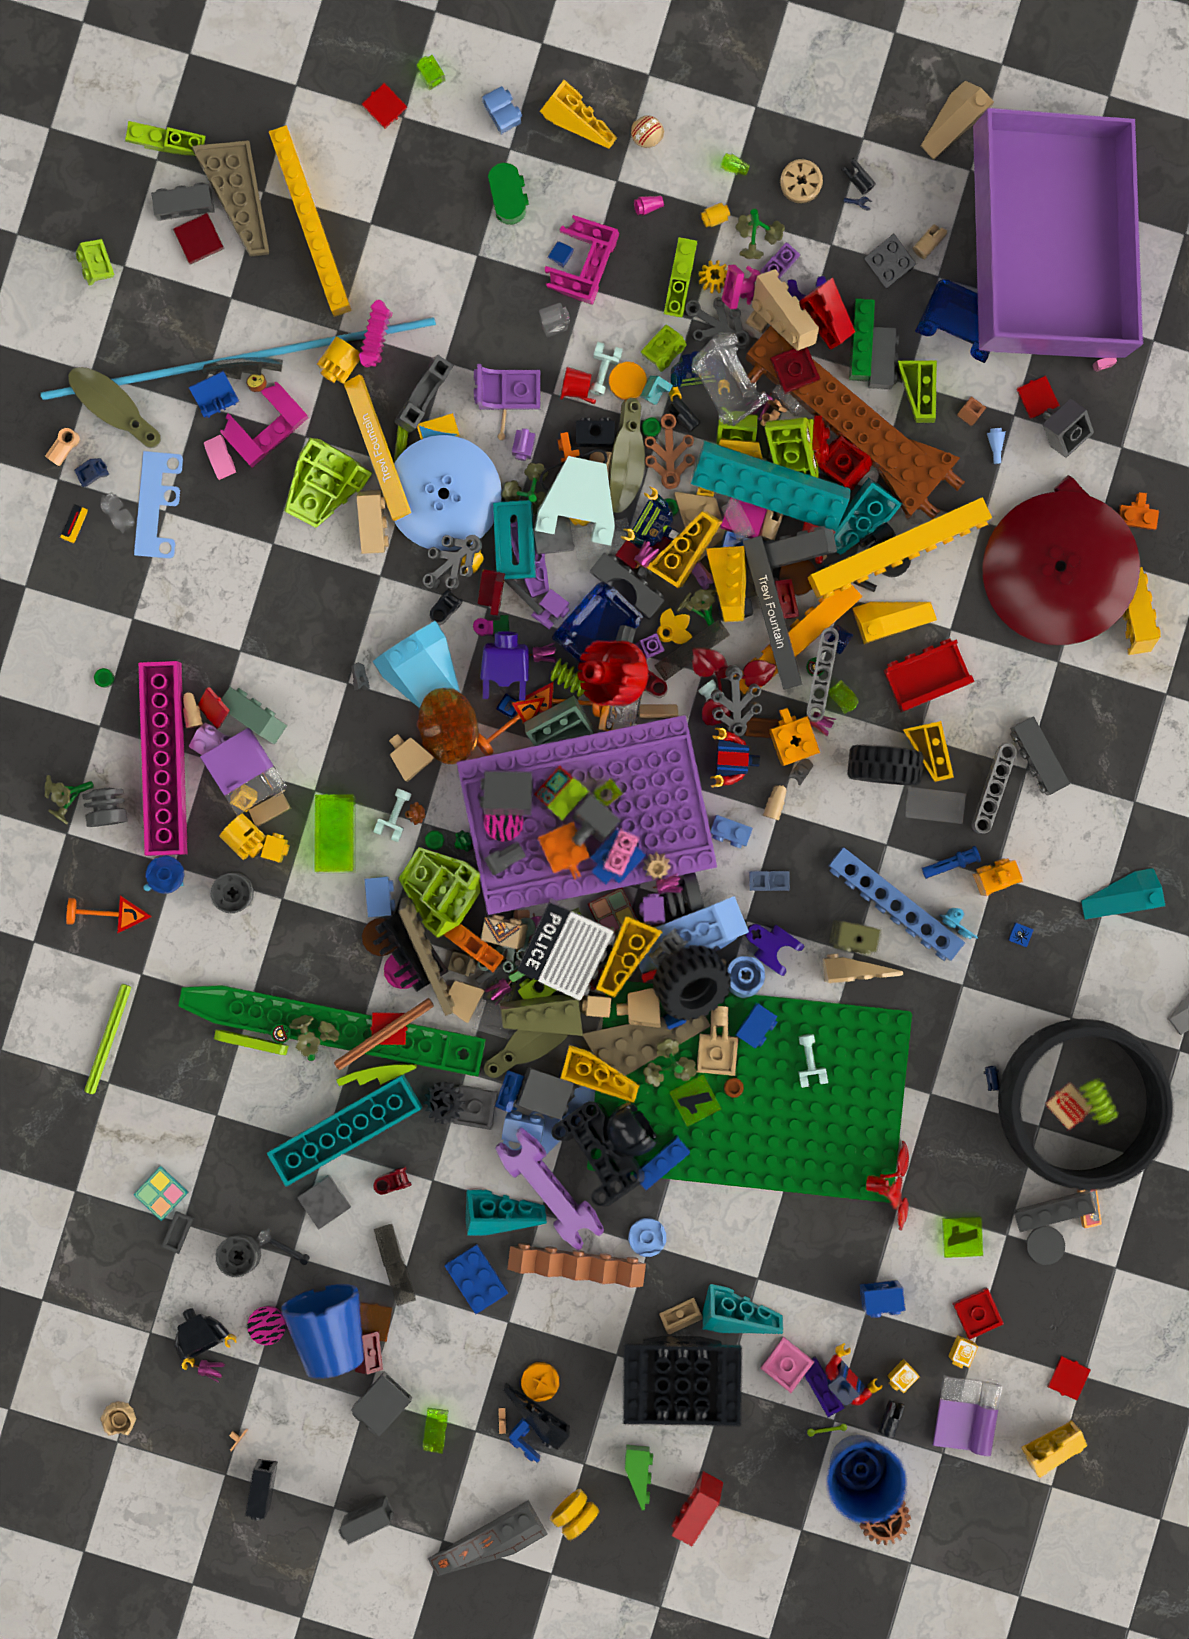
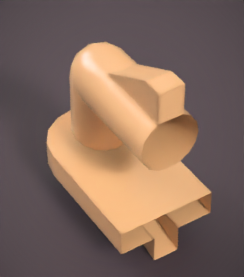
M769 399L768 403L775 409H773L771 414L764 413L760 424L765 426L767 421L777 420L781 414L778 411L786 413L788 409L781 405L777 399L775 401Z

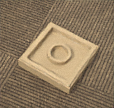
M700 1033L696 1072L735 1076L738 1037L728 1036V1042H723L722 1035H717L716 1041L711 1042V1034Z

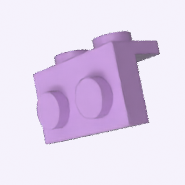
M204 723L197 729L189 747L203 755L231 737L224 735L214 726Z

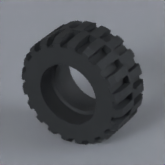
M853 745L849 750L847 775L849 779L916 786L921 782L924 756L920 751L905 748Z
M691 945L689 948H680V951L676 953L674 951L670 954L669 958H665L662 961V965L656 969L657 974H654L653 990L663 1008L669 1015L677 1019L682 1018L683 1020H690V1018L698 1019L699 1016H706L711 1010L717 1009L718 1004H722L725 1000V995H728L731 985L730 973L718 954L706 946L699 945L697 947L696 945ZM699 978V979H698L695 983H693L692 985L685 987V986H686L688 983H690L691 981H693V980Z

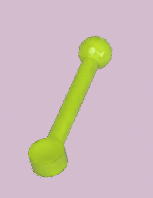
M842 1423L840 1426L816 1430L809 1428L807 1434L812 1437L817 1433L836 1430L846 1431L847 1425Z

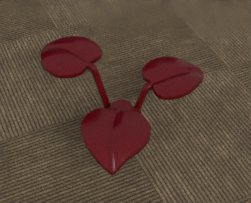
M693 648L692 667L695 674L700 677H709L715 672L718 690L722 692L721 678L727 677L726 670L729 667L726 659L718 651L706 648ZM764 660L750 661L745 665L743 669L744 675L741 679H745L747 687L751 684H757L759 687H762L773 677L776 665ZM711 698L702 707V719L706 725H716L722 723V721L716 720L713 717L712 711L714 708H722L729 717L732 711L720 702H714ZM717 712L715 716H719L721 712Z

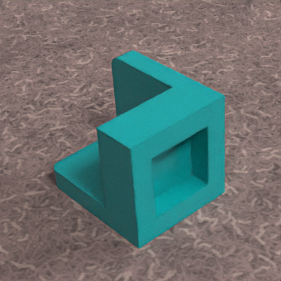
M650 376L640 397L653 405H657L663 392H670L673 385L660 376Z

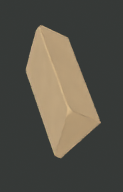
M641 704L639 706L640 719L678 717V706L676 704Z
M280 792L248 811L255 826L259 827L290 810L291 807L283 792Z
M694 1298L659 1313L668 1334H672L703 1319Z

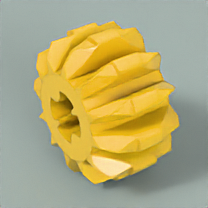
M710 260L708 266L703 265V271L699 272L701 277L699 284H704L703 290L710 288L711 294L714 289H716L717 293H721V288L724 289L727 265L719 266V260L716 261V265H713V262ZM712 274L713 276L715 274L718 275V280L716 278L715 280L711 279Z

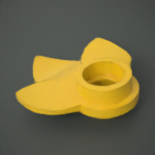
M670 608L664 611L660 617L661 625L657 629L660 641L665 643L673 641L676 644H684L690 641L692 635L686 631L690 616L685 614L674 616ZM668 630L670 635L666 637L662 632Z

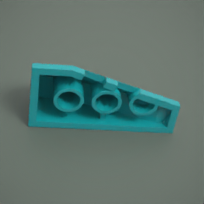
M869 477L845 510L838 529L834 534L837 553L840 555L857 544L864 536L875 531L881 524L888 522L902 505L898 499Z
M1154 868L1134 871L1081 900L1084 919L1166 906L1163 889Z
M467 1190L465 1218L467 1235H491L546 1224L545 1205L526 1200L517 1201L509 1199L510 1196L507 1195L501 1197L492 1194V1191Z
M709 1285L702 1312L704 1330L719 1333H783V1315L763 1305L758 1306L750 1302V1298L746 1296L743 1298L733 1293L734 1290L728 1287Z

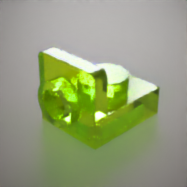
M842 680L828 691V696L840 707L844 714L854 710L859 703L856 695Z

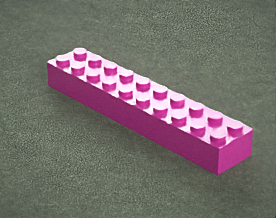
M178 661L139 663L145 856L188 854L182 712V663Z

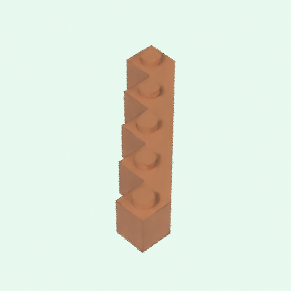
M519 1243L518 1246H510L507 1270L520 1274L536 1273L546 1277L562 1276L574 1281L591 1280L600 1284L616 1283L633 1288L643 1287L646 1264L639 1262L638 1258L635 1257L624 1259L611 1257L610 1254L604 1253L593 1255L585 1254L581 1250L569 1252L557 1250L556 1247L538 1248L530 1247V1244Z

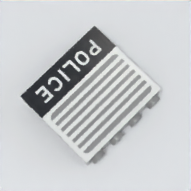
M550 898L518 965L517 972L581 1001L583 995L587 996L591 988L588 985L591 978L595 979L599 969L596 967L599 961L603 962L607 955V951H605L607 944L611 945L616 934L613 933L614 927L611 926L609 929L557 905V901Z

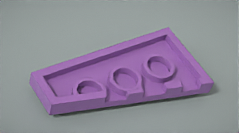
M515 522L511 524L512 551L517 564H519L518 523ZM536 552V578L523 579L532 598L549 592L545 554L536 555Z

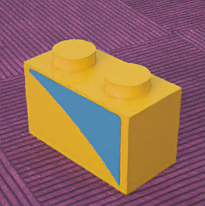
M453 413L419 423L417 426L421 439L437 435L460 437Z

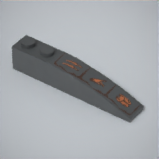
M529 1500L429 1557L428 1560L437 1576L513 1555L545 1537L548 1533Z

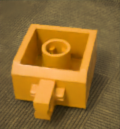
M788 708L779 710L782 720L778 721L779 726L769 729L780 764L785 766L820 753L808 716L796 719L795 715L791 717ZM792 736H794V738H798L796 746L795 744L790 743V741L793 740Z
M1003 858L995 861V866L985 865L977 868V872L973 874L980 895L988 896L990 893L1023 882L1016 860Z

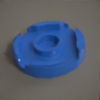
M167 855L153 859L145 872L149 887L161 894L176 891L183 883L185 877L184 868L181 863L174 857Z

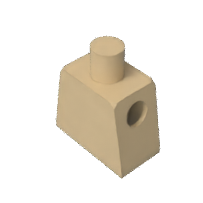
M397 734L389 740L396 749L390 756L406 782L435 759L411 737L404 742Z
M455 980L452 987L447 985L446 992L448 996L451 995L454 1001L453 1013L468 1023L485 989Z
M653 988L629 993L628 1003L617 1004V1016L629 1015V1024L661 1028L660 1002Z

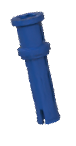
M972 846V849L964 852L959 851L951 858L922 867V872L925 879L957 867L965 868L966 865L976 861L979 863L981 858L976 846Z

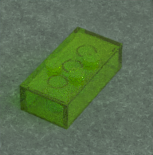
M354 794L315 795V872L317 874L356 873V797Z

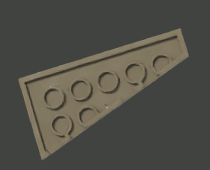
M249 141L192 146L198 162L249 256L269 255Z
M406 896L401 899L399 913L445 1016L453 1013L454 1001L451 995L448 996L446 992L447 985L439 974V967L436 961H434L431 952L432 945L429 939H426L423 932L425 930L421 921L417 918L415 906L411 903L410 898Z
M702 1015L698 1019L690 1018V1020H686L685 1024L669 1030L664 1018L660 1017L661 1028L625 1024L583 1033V1037L594 1056L626 1076L659 1056L656 1052L659 1042H663L666 1038H671L672 1040H678L679 1044L711 1025L707 1018Z

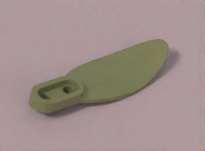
M77 367L71 370L69 373L70 386L80 401L93 414L115 428L130 432L148 448H155L160 444L161 436L159 432L140 416L133 400L113 380L90 368ZM133 422H139L137 428L132 427ZM149 434L154 435V439L151 441L147 440Z
M629 398L623 401L621 405L620 430L616 435L612 450L609 487L612 509L615 513L624 511L632 503L641 486L644 475L645 450L640 432L641 404L635 398Z
M517 1030L508 1041L506 1047L486 1061L484 1071L487 1076L497 1078L516 1064L527 1063L549 1053L562 1043L568 1035ZM506 1055H511L513 1059L507 1060ZM496 1066L497 1071H491L490 1067Z

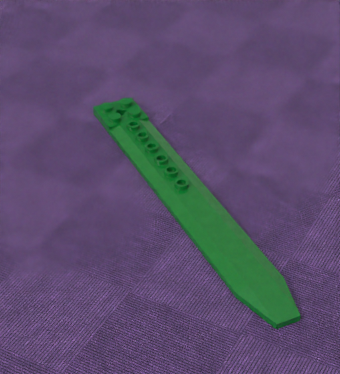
M224 985L182 987L178 1004L179 1007L212 1023L271 1035L273 1027L277 1024L283 1023L289 1026L296 1018L304 1015L313 1016L311 1024L307 1027L308 1032L314 1033L315 1037L320 1038L322 1034L318 1029L322 1021L331 1023L339 1032L336 1042L330 1039L322 1041L320 1045L351 1051L372 1036V1030H370L372 1026L371 1015ZM409 1023L406 1025L408 1027L406 1031V1045H377L365 1053L367 1055L478 1077L486 1038ZM291 1029L290 1039L298 1040L299 1035L304 1033H301L300 1029ZM464 1048L466 1049V1052L469 1053V1056H465L464 1059H461V1055H458V1051H462V1049Z

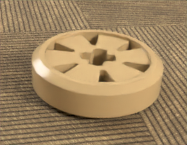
M805 159L789 163L784 168L780 179L783 194L789 200L796 203H806L813 200L819 194L823 183L822 173L818 166ZM797 178H798V179L805 178V182H804V183H806V184H803V183H802V184L799 185Z

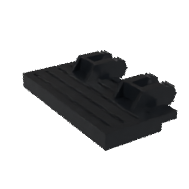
M396 913L377 925L375 928L379 934L385 930L387 933L374 940L373 944L378 945L386 938L391 943V945L380 950L381 956L397 947L398 949L392 952L399 966L405 963L408 964L393 974L397 978L406 971H409L412 976L401 982L400 986L403 988L418 979V982L412 985L415 991L418 992L429 985L430 980L400 913ZM432 946V956L439 967V974L442 976L449 971Z

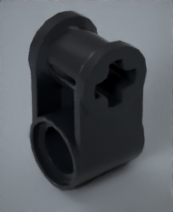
M448 588L431 608V621H436L438 625H443L457 611L464 600L457 598L451 593V589ZM441 611L444 613L442 619L436 620L433 617L434 613Z

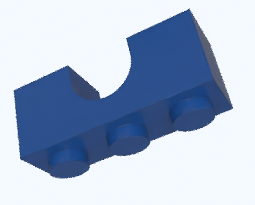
M678 1135L662 1147V1150L649 1161L647 1160L640 1166L645 1174V1179L641 1183L645 1190L650 1188L690 1154L689 1148ZM634 1171L633 1176L637 1178V1173Z

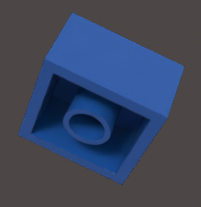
M898 1280L859 1284L862 1308L866 1315L880 1317L882 1313L899 1315L901 1311H906L903 1287Z

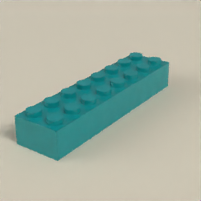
M707 441L703 443L691 478L692 485L817 526H825L826 529H833L835 532L850 500V488Z
M403 1074L267 1152V1155L285 1187L418 1112L422 1109V1105Z

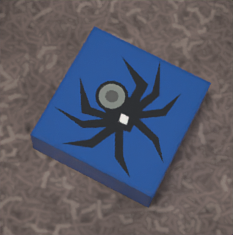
M1014 923L1008 941L1027 947L1033 929Z

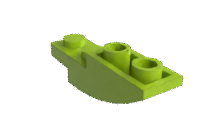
M128 121L125 142L142 145L150 150L195 156L192 146L204 145L205 136L168 127L163 129Z
M678 238L664 309L665 315L683 317L697 246L696 240Z

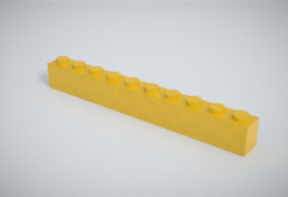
M285 125L271 130L269 134L331 312L334 317L350 312L352 309L288 127Z
M983 497L811 574L808 580L816 597L820 598L823 596L826 599L833 596V591L839 588L841 591L852 587L850 583L857 581L859 584L868 580V575L872 573L877 576L885 572V568L890 565L894 568L903 564L902 560L905 558L912 560L920 556L919 552L923 550L930 552L936 549V544L941 542L943 545L950 543L954 540L953 537L958 534L960 537L971 533L970 529L977 527V530L988 525L987 521L992 519V516Z

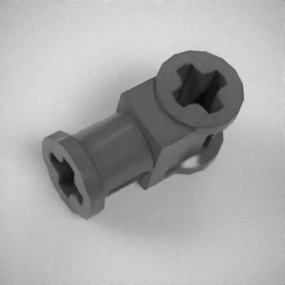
M674 928L659 944L660 947L653 953H649V957L656 965L661 966L665 958H668L674 951L675 953L680 951L679 949L683 948L688 941H684L677 933V929Z

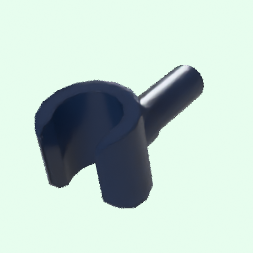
M863 196L860 199L844 198V203L859 205L866 211L871 209L868 206H864L867 201L872 202L868 197Z

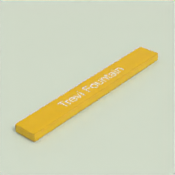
M359 374L346 381L344 386L391 518L396 521L410 514L411 510L363 376Z

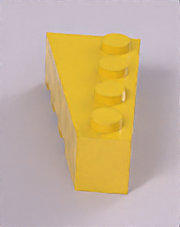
M702 511L646 568L675 587H683L722 521L710 513Z
M744 546L706 548L724 622L744 621L747 570Z
M1140 567L1139 581L1134 597L1122 615L1123 620H1127L1125 636L1126 639H1130L1131 647L1128 648V655L1151 652L1161 637L1160 628L1156 626L1155 622L1157 618L1156 611L1152 609L1151 605L1152 594L1147 588L1148 576L1144 573L1143 567Z
M626 917L596 989L615 997L663 931Z

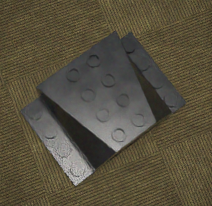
M658 1336L643 1339V1344L624 1343L623 1424L741 1426L742 1345H722L720 1340L701 1336Z

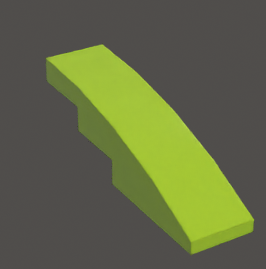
M395 1063L373 1066L339 1077L336 1081L339 1087L357 1079L359 1085H363L378 1078L380 1084H383L416 1069L417 1065L412 1063Z

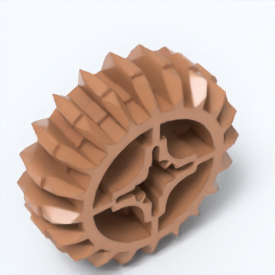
M903 1500L897 1511L887 1518V1525L883 1520L876 1523L862 1522L859 1526L860 1529L864 1530V1536L869 1535L871 1542L876 1538V1544L878 1545L883 1540L886 1546L888 1540L892 1544H895L894 1538L896 1537L898 1540H901L900 1534H907L905 1528H910V1524L907 1521L911 1520V1516L907 1514L910 1510L908 1507H905V1501ZM899 1517L897 1525L892 1529V1523ZM872 1527H883L886 1532L877 1531Z

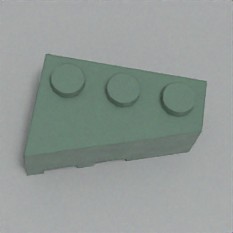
M229 687L221 699L230 710L228 714L261 737L275 744L288 725L275 717L276 713L266 707L265 710L261 708L262 703L253 697L251 700L246 697L248 694L242 689L238 688L235 690Z
M575 696L524 722L525 733L534 746L595 734L593 724Z

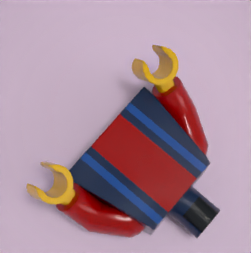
M715 728V730L719 731V735L713 736L714 739H721L718 740L716 775L710 777V779L714 778L716 780V784L711 785L713 788L733 785L742 780L744 775L748 773V766L759 767L760 755H749V746H746V742L736 734L728 732L723 728Z
M845 1343L836 1346V1354L832 1356L825 1368L827 1386L845 1406L850 1403L859 1406L870 1398L872 1393L882 1389L883 1385L876 1387L875 1381L877 1378H875L865 1388L866 1386L841 1359L842 1356L848 1355L851 1352L850 1348L844 1350Z

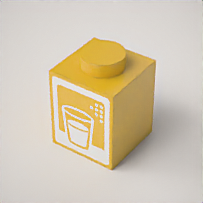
M957 1335L948 1355L952 1360V1364L963 1368V1366L969 1368L978 1345L971 1340Z
M904 1359L887 1375L891 1380L889 1384L896 1391L900 1389L903 1393L920 1377Z

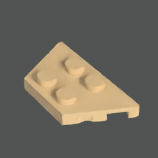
M674 492L684 528L702 511H706L720 521H723L716 498ZM721 525L707 548H714L722 541L726 530L721 529ZM706 549L698 562H700L701 559L707 555Z

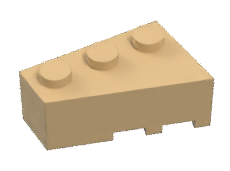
M382 489L359 491L357 507L361 554L385 553L386 547H389L388 535L385 536V528H387V517L384 516L386 501L383 497Z

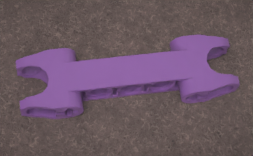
M521 1127L516 1133L517 1139L522 1146L521 1149L511 1150L502 1142L497 1144L495 1149L506 1170L515 1178L522 1174L558 1219L553 1224L563 1240L575 1249L580 1250L584 1243L578 1233L579 1229L587 1228L598 1236L603 1234L604 1228L591 1205L587 1201H583L578 1205L542 1161L546 1156V1151L535 1137Z

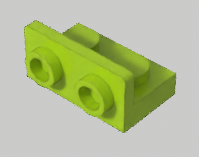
M102 239L79 244L76 258L82 265V275L87 280L89 286L93 285L95 281L114 277L115 274Z
M666 324L640 352L645 358L655 364L660 372H663L665 368L670 366L678 354L683 352L687 344L681 334Z

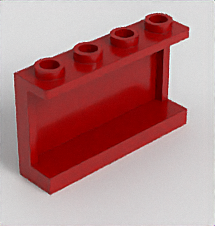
M951 638L940 642L941 646L934 648L933 645L922 650V654L917 656L915 653L904 657L905 661L898 663V660L887 664L888 668L883 671L901 712L975 682L973 676L968 673L957 646V639L951 641Z

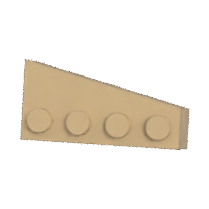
M777 270L758 275L752 308L797 351L816 344L818 326L806 310H801L796 296L792 297L787 291L789 287L785 281L781 282L779 280Z

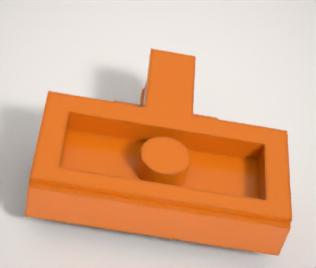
M1139 492L1136 494V501L1131 502V506H1119L1118 514L1129 527L1157 529L1159 510L1149 509V504H1146L1147 493Z

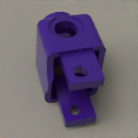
M510 631L495 632L494 643L485 644L480 679L483 680V699H489L490 680L495 681L499 686L509 687L515 681H520L519 700L525 701L526 681L529 680V650L526 644H518V633Z

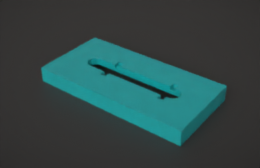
M525 500L493 503L496 572L505 573V580L536 578L532 502ZM512 515L517 516L518 565H514L512 561L510 522Z

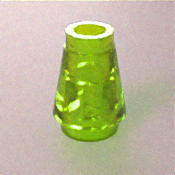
M725 153L720 166L725 172L745 176L750 167L749 164L732 153Z

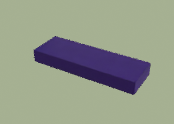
M814 1356L811 1359L815 1362L805 1374V1378L827 1417H830L844 1409V1406L828 1388L827 1376L818 1359Z

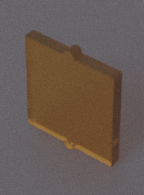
M361 1303L362 1334L379 1331L380 1341L387 1342L392 1308L379 1306L378 1303L375 1305Z

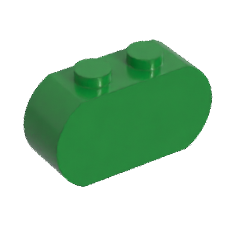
M499 163L488 174L496 218L503 224H517L525 217L526 206L529 205L527 193L523 194L522 187H525L523 175L519 176L518 169L514 165Z

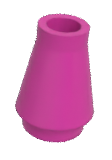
M661 195L641 196L634 200V206L637 215L642 214L644 216L663 207L664 202Z

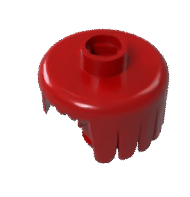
M594 641L585 649V652L588 653H583L580 660L586 662L578 664V670H582V672H578L577 676L578 680L584 681V683H580V688L585 690L583 692L585 697L589 698L592 703L600 706H627L634 703L642 695L648 680V665L639 647L628 641Z

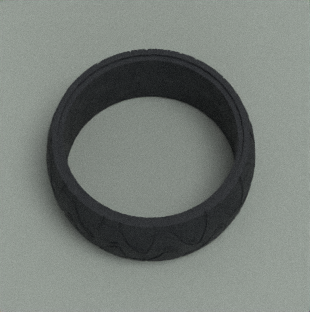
M1074 1019L1073 1021L1066 1020L1046 1026L1028 1037L1018 1047L1008 1061L1000 1081L998 1109L1001 1126L1007 1141L1016 1155L1029 1169L1054 1184L1070 1189L1076 1188V1190L1093 1191L1123 1184L1139 1175L1152 1164L1153 1160L1157 1158L1169 1136L1173 1119V1098L1170 1082L1161 1062L1157 1059L1154 1052L1138 1037L1124 1028L1105 1021ZM1079 1037H1104L1124 1049L1141 1072L1147 1097L1146 1114L1141 1130L1131 1146L1122 1155L1100 1167L1070 1170L1051 1165L1036 1152L1023 1126L1021 1099L1025 1082L1034 1065L1055 1046Z

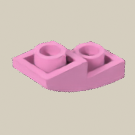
M221 435L204 442L209 460L219 480L236 473L232 457L228 454L224 438Z
M621 830L604 869L622 876L639 838Z

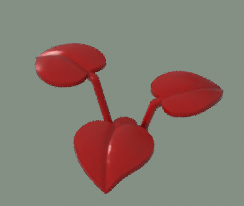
M902 1141L903 1145L898 1156L897 1172L887 1175L881 1174L880 1177L869 1175L866 1181L867 1191L878 1192L879 1195L888 1197L894 1209L898 1208V1229L900 1231L903 1229L909 1211L908 1199L904 1197L901 1200L902 1177L905 1176L909 1166V1151L905 1141ZM897 1177L892 1186H889V1181L885 1180L886 1178Z

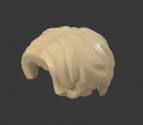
M118 1401L111 1403L105 1408L100 1420L104 1432L108 1436L119 1433L129 1435L136 1417L133 1408L128 1403Z

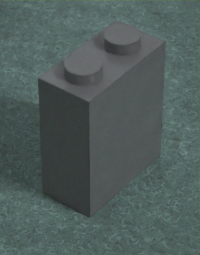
M485 771L484 778H481V790H484V797L480 796V808L484 809V815L531 816L532 772Z
M527 1067L515 1103L520 1107L562 1120V1117L568 1111L569 1106L567 1103L569 1097L572 1098L575 1091L574 1083Z
M384 1371L353 1405L351 1411L358 1421H363L367 1424V1429L372 1434L381 1436L410 1404L413 1397Z
M384 1496L344 1515L339 1529L342 1540H346L349 1545L391 1525L394 1512L387 1497Z

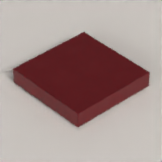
M208 213L173 229L190 265L224 249Z
M808 347L798 351L793 348L770 357L784 395L820 381V376Z

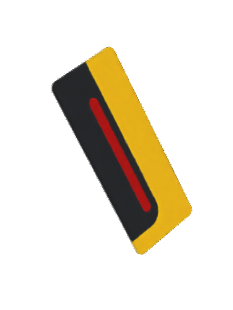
M76 504L73 506L61 534L62 539L75 543L88 509Z

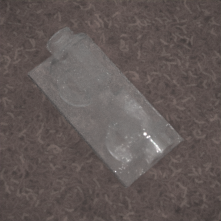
M111 492L106 497L102 495L100 506L104 513H108L112 518V524L116 529H120L124 533L126 526L129 528L135 524L133 522L134 518L127 509L119 511L124 505L116 494Z
M731 499L727 505L721 507L737 541L755 534L739 500Z

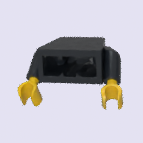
M190 1308L183 1312L186 1322L177 1327L178 1332L174 1348L179 1358L183 1360L182 1368L187 1370L186 1362H189L191 1367H194V1357L222 1343V1339H225V1346L228 1348L231 1345L227 1340L233 1339L236 1343L237 1339L234 1334H229V1331L218 1320L203 1314L196 1316L194 1309Z

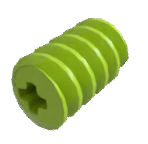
M560 658L551 672V681H555L558 678L557 685L565 682L564 689L571 686V693L578 690L577 697L582 696L585 690L580 688V683H584V681L578 680L577 676L581 670L574 673L575 666L567 669L568 662L561 665L562 659Z
M1101 1079L1087 1082L1079 1088V1091H1086L1082 1098L1090 1099L1085 1104L1093 1106L1089 1113H1096L1092 1120H1099L1098 1124L1118 1116L1116 1111H1112L1115 1106L1108 1104L1111 1098L1106 1096L1108 1091L1102 1089L1105 1084L1099 1082Z

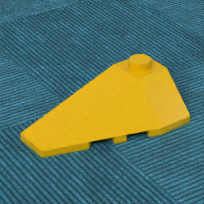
M869 602L852 608L864 644L937 621L931 602Z

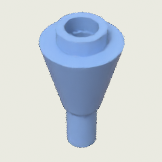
M1002 428L990 429V433H987L993 451L994 464L1001 463V451L1006 431L1002 432Z

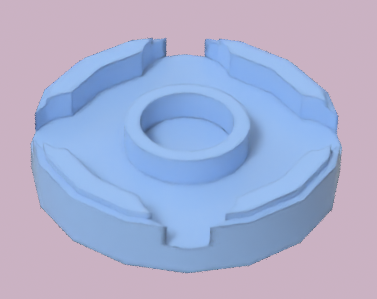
M653 1218L637 1220L629 1230L628 1241L631 1249L643 1257H652L659 1254L666 1244L664 1226Z

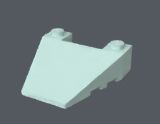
M568 456L538 508L534 526L535 531L554 534L557 518L560 515L594 522L590 540L595 543L611 546L615 524L607 465L601 462Z

